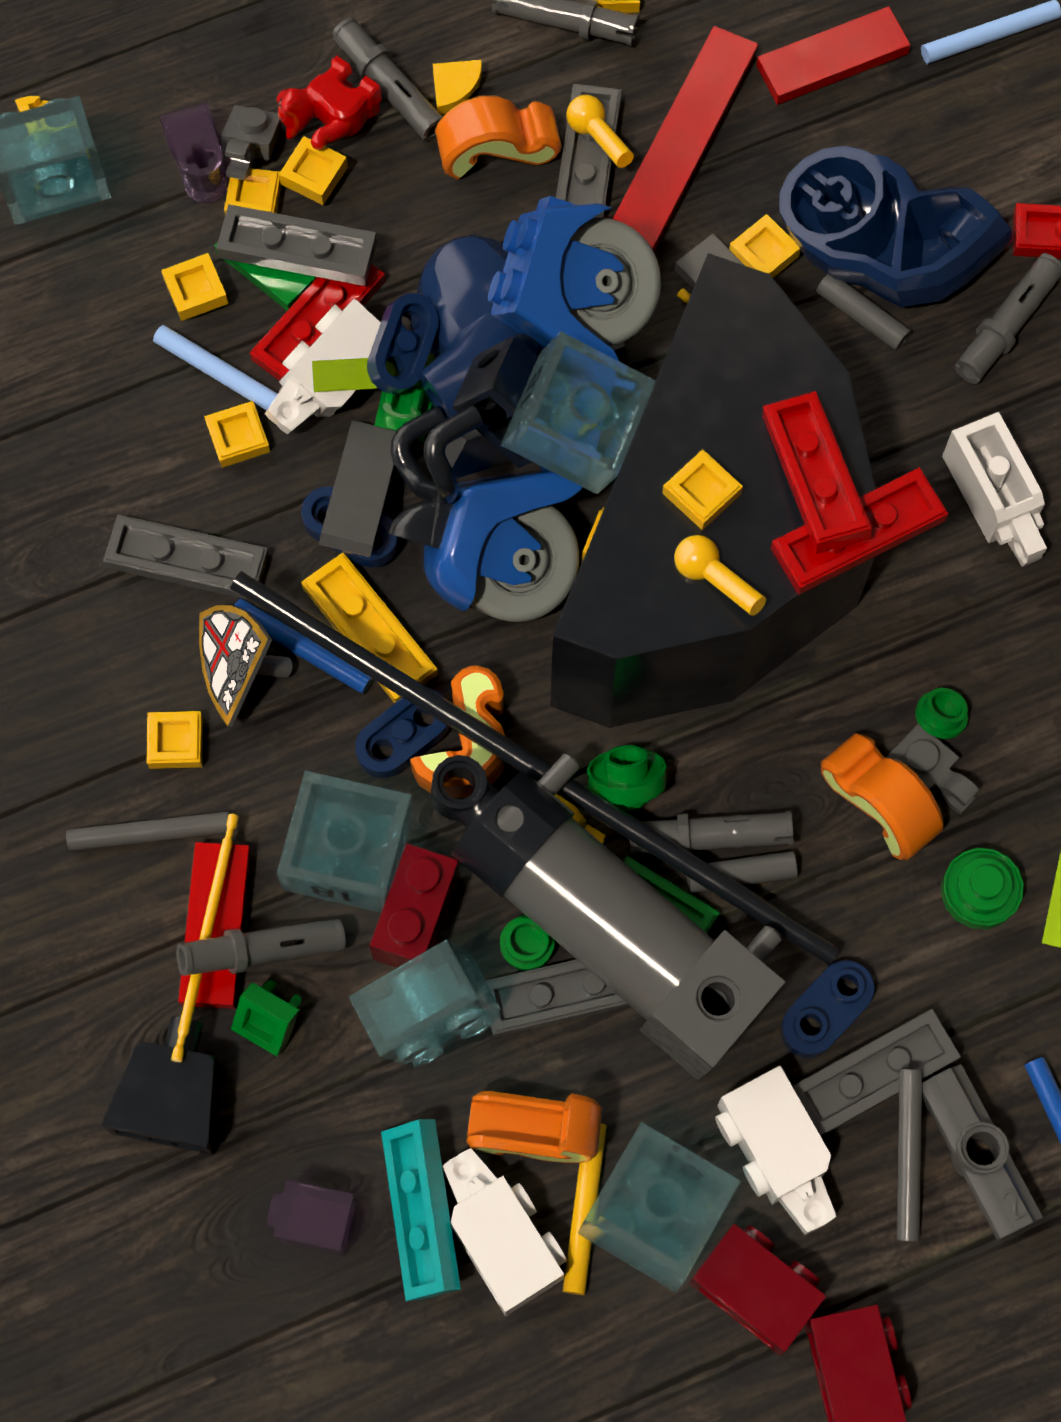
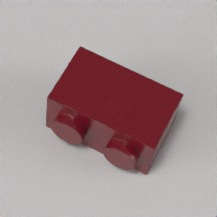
M406 843L369 945L373 960L425 977L460 878L458 860Z
M733 1224L693 1276L689 1284L780 1356L788 1349L826 1295L817 1289L821 1281L809 1269L794 1260L788 1266L772 1254L771 1250L775 1245L763 1233L751 1225H747L742 1230Z
M878 1305L808 1320L805 1324V1330L827 1422H907L904 1411L912 1408L911 1397L904 1375H895L889 1352L897 1351V1342L889 1316L881 1317Z

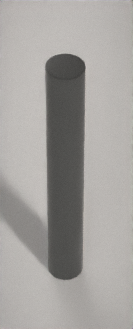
M229 812L66 830L67 847L69 851L224 834L227 831L226 823Z
M901 1068L899 1070L897 1240L919 1241L922 1069Z

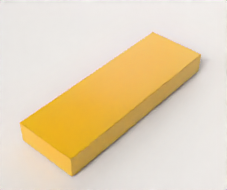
M343 552L301 582L303 590L336 631L423 685L438 675L436 666ZM379 683L394 703L402 698Z

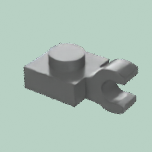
M234 105L221 134V151L225 152V156L231 157L226 170V177L246 180L254 158L270 159L282 131V121L278 118V113L264 111L255 107Z
M919 724L886 757L897 759L906 764L919 776L930 791L933 790L948 806L960 815L975 800L974 796L979 791L978 787L968 778L951 771L957 765L959 757L936 737L924 731Z

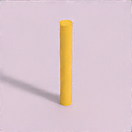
M602 1123L597 1156L591 1161L579 1163L562 1291L568 1294L585 1295L607 1127V1125Z

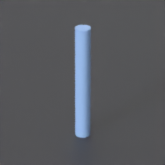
M1051 0L921 46L923 60L926 64L1059 19L1061 18L1060 4L1057 0Z
M165 325L160 326L154 335V343L248 400L253 401L266 411L278 394Z

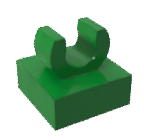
M412 386L398 394H389L382 391L374 426L396 431L404 423L433 408L424 388ZM427 435L415 442L425 443Z
M273 980L267 981L262 987L252 982L240 996L231 1030L278 1057L289 1042L299 1012L301 997L295 994L291 1001L287 1003L274 995L277 983Z

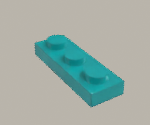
M418 1119L382 1131L381 1135L405 1300H424L461 1290L435 1119Z

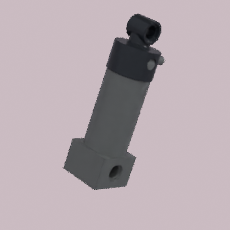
M562 754L538 782H534L524 772H521L500 790H497L487 781L485 770L476 760L469 756L456 755L448 757L439 763L433 773L430 797L433 807L448 820L460 821L466 827L465 833L455 845L451 854L501 898L506 897L641 1014L647 1021L639 1030L695 1079H701L718 1063L785 983L781 977L763 963L781 942V935L771 926H764L751 943L744 947L726 930L716 940L704 932L573 819L575 813L555 797L579 769L578 761L570 754ZM455 777L464 778L472 785L474 792L465 799H454L445 792L443 787L445 782ZM701 997H708L714 1000L720 1008V1016L708 1013L702 1005Z

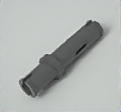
M493 0L497 1V3L492 4L493 14H502L578 32L579 38L589 40L591 36L624 43L631 47L635 42L638 31L635 25L639 24L640 19L638 14L632 15L599 7L598 1L587 0L586 3L573 0Z
M353 17L342 20L332 32L333 40L356 64L355 70L362 79L368 76L378 83L384 97L425 142L436 138L435 129L443 116L391 60L392 54L385 45H377Z
M1041 254L991 318L984 319L976 328L977 337L955 365L956 372L964 380L973 384L979 383L1001 354H1007L1016 343L1015 335L1036 311L1040 303L1061 277V262L1050 254Z
M791 811L689 819L688 813L677 814V819L642 822L690 853L696 850L774 845L794 846ZM630 841L631 856L649 854L648 851Z
M339 919L282 926L242 933L238 928L226 930L221 937L179 943L176 949L178 968L183 976L227 969L232 974L243 973L246 971L247 966L342 951L345 948L346 942L345 931ZM295 940L294 944L280 946V943L283 941Z

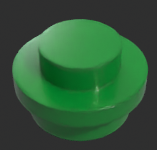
M936 688L924 694L915 707V717L920 727L928 734L940 739H952L959 736L968 723L966 701L959 693L949 688Z
M520 916L511 920L504 927L500 936V950L503 958L509 965L518 970L529 971L538 969L549 961L554 950V939L528 916Z

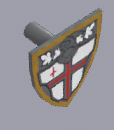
M216 605L199 613L201 665L208 693L226 725L232 727L255 676L287 678L292 671V661L289 657L266 655L272 638L250 612L233 605Z

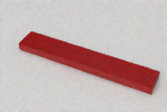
M713 26L613 217L614 220L623 222L639 232L649 243L653 252L658 246L757 54V43L716 26Z

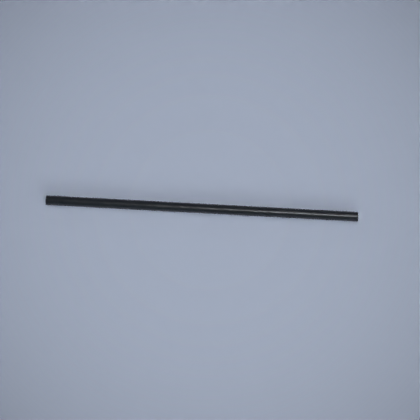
M243 571L239 572L231 584L230 589L515 769L524 772L536 782L552 767V765ZM570 778L557 793L558 796L765 926H771L781 936L830 966L841 949L840 946L574 779Z

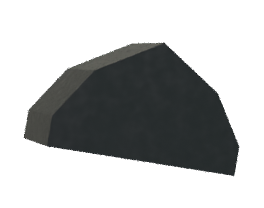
M709 253L707 254L553 633L551 707L612 728L730 702L857 607L875 557L798 595L771 550L773 540L805 524L764 422L763 406L816 391L859 497L876 488L849 372L770 274ZM702 449L743 486L742 494L704 530H701L662 494L663 485ZM692 535H702L711 539L719 550L720 562L766 598V603L761 611L751 616L706 579L691 580L684 577L678 571L674 561V554L679 543Z

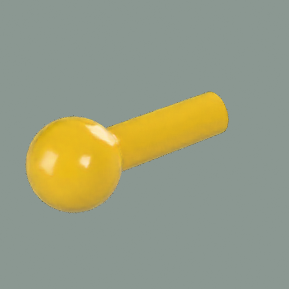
M580 95L574 98L566 112L569 126L578 134H590L619 168L628 166L632 162L634 155L605 122L606 113L602 102L592 95Z
M692 535L682 540L677 546L674 561L678 571L684 577L691 580L706 579L751 616L759 613L764 607L766 598L720 562L719 550L711 539L702 535Z

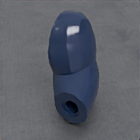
M849 146L823 148L803 158L788 173L779 192L781 219L793 241L813 266L834 279L864 286L879 297L900 307L936 302L946 298L968 284L1014 238L1011 228L1001 214L973 189L948 187L923 191L905 168L888 157L871 154L865 150Z
M474 234L454 238L438 248L425 264L417 288V294L425 296L432 302L439 317L438 329L430 350L436 359L419 372V377L432 406H438L446 420L458 414L452 408L473 359L484 350L517 335L516 332L491 315L493 303L488 301L489 288L493 277L497 271L503 272L508 252L503 250V244L497 240ZM539 349L538 357L559 375L563 365Z

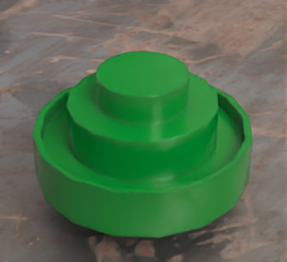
M633 745L614 747L607 752L599 754L590 761L587 768L588 787L591 791L624 811L636 810L665 790L667 785V767L664 759L653 751Z
M975 848L962 852L951 861L942 878L941 896L946 910L957 922L972 929L988 930L1001 926L1015 914L1023 899L1024 883L1019 869L1008 856L994 849Z

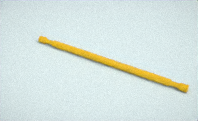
M236 814L228 815L226 836L222 841L199 940L208 939L212 936L232 850V837L239 820V816ZM203 973L190 976L178 1027V1040L171 1060L174 1062H182L184 1043L186 1036L189 1034Z

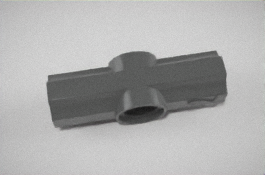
M960 1064L949 1068L923 1082L922 1099L950 1150L949 1158L952 1167L958 1175L964 1177L997 1241L1043 1218L1009 1154L1007 1137L1000 1128L992 1123L963 1066ZM968 1139H981L987 1143L992 1153L989 1165H978L968 1157L966 1151Z

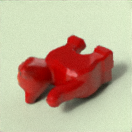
M335 56L331 60V67L325 73L315 77L306 88H288L278 94V118L286 126V137L288 139L296 137L313 117L320 119L325 126L318 128L314 132L310 144L315 150H323L331 142L356 134L364 126L367 119L380 112V102L382 101L381 87L368 76H365L360 81L359 86L353 88L352 84L346 80L353 73L350 64L339 56Z

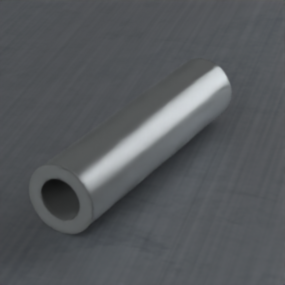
M827 274L816 290L818 294L895 351L899 350L910 336L911 330L845 281L834 279Z
M793 851L708 863L741 885L797 878V864ZM686 876L690 893L708 890Z

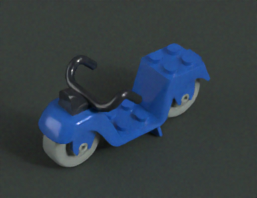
M553 196L539 199L536 210L521 214L518 221L512 220L509 224L503 242V250L508 252L503 272H496L489 288L488 301L493 303L491 315L517 334H526L539 343L540 350L569 369L567 377L562 376L560 378L563 389L559 450L544 456L540 469L457 483L453 469L446 457L445 448L449 443L483 425L481 415L473 405L447 420L441 409L435 406L404 423L396 430L391 440L390 452L397 470L411 491L423 501L406 507L391 522L388 534L424 545L423 569L429 584L442 600L457 610L466 611L471 605L477 611L499 620L509 622L534 620L548 614L560 605L569 594L577 577L579 548L575 533L568 520L552 504L571 498L585 484L613 388H636L638 386L639 377L618 372L619 360L614 350L609 346L622 343L643 329L657 307L661 290V275L658 261L646 239L634 228L623 222L611 218L595 217L605 210L612 209L610 206L600 203L576 205ZM427 434L429 435L424 443V458L434 481H430L411 453L412 443Z

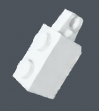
M355 298L343 311L335 304L315 326L322 334L312 346L309 347L302 340L282 362L289 371L279 381L282 388L265 412V415L286 434H289L312 414L316 417L332 416L356 390L314 392L312 361L368 358L381 322Z
M994 413L953 430L942 457L987 542L991 543L997 540L1000 545L1008 543L1022 567L1040 560L1047 549L1039 533V529L1043 528L1044 525L1040 515L1045 505L1042 490L1000 413Z
M781 1066L722 1096L717 1105L721 1114L715 1116L716 1123L726 1142L731 1147L738 1143L749 1162L743 1166V1171L757 1196L760 1197L766 1193L772 1205L779 1201L804 1235L814 1232L832 1221L836 1214L822 1180V1176L828 1169L831 1154Z
M471 1148L443 1165V1170L458 1203L454 1206L452 1214V1229L505 1316H508L564 1279V1273L559 1266L567 1262V1259L552 1234L547 1232L540 1236L529 1217L537 1211L520 1183L510 1188L504 1176L497 1179Z

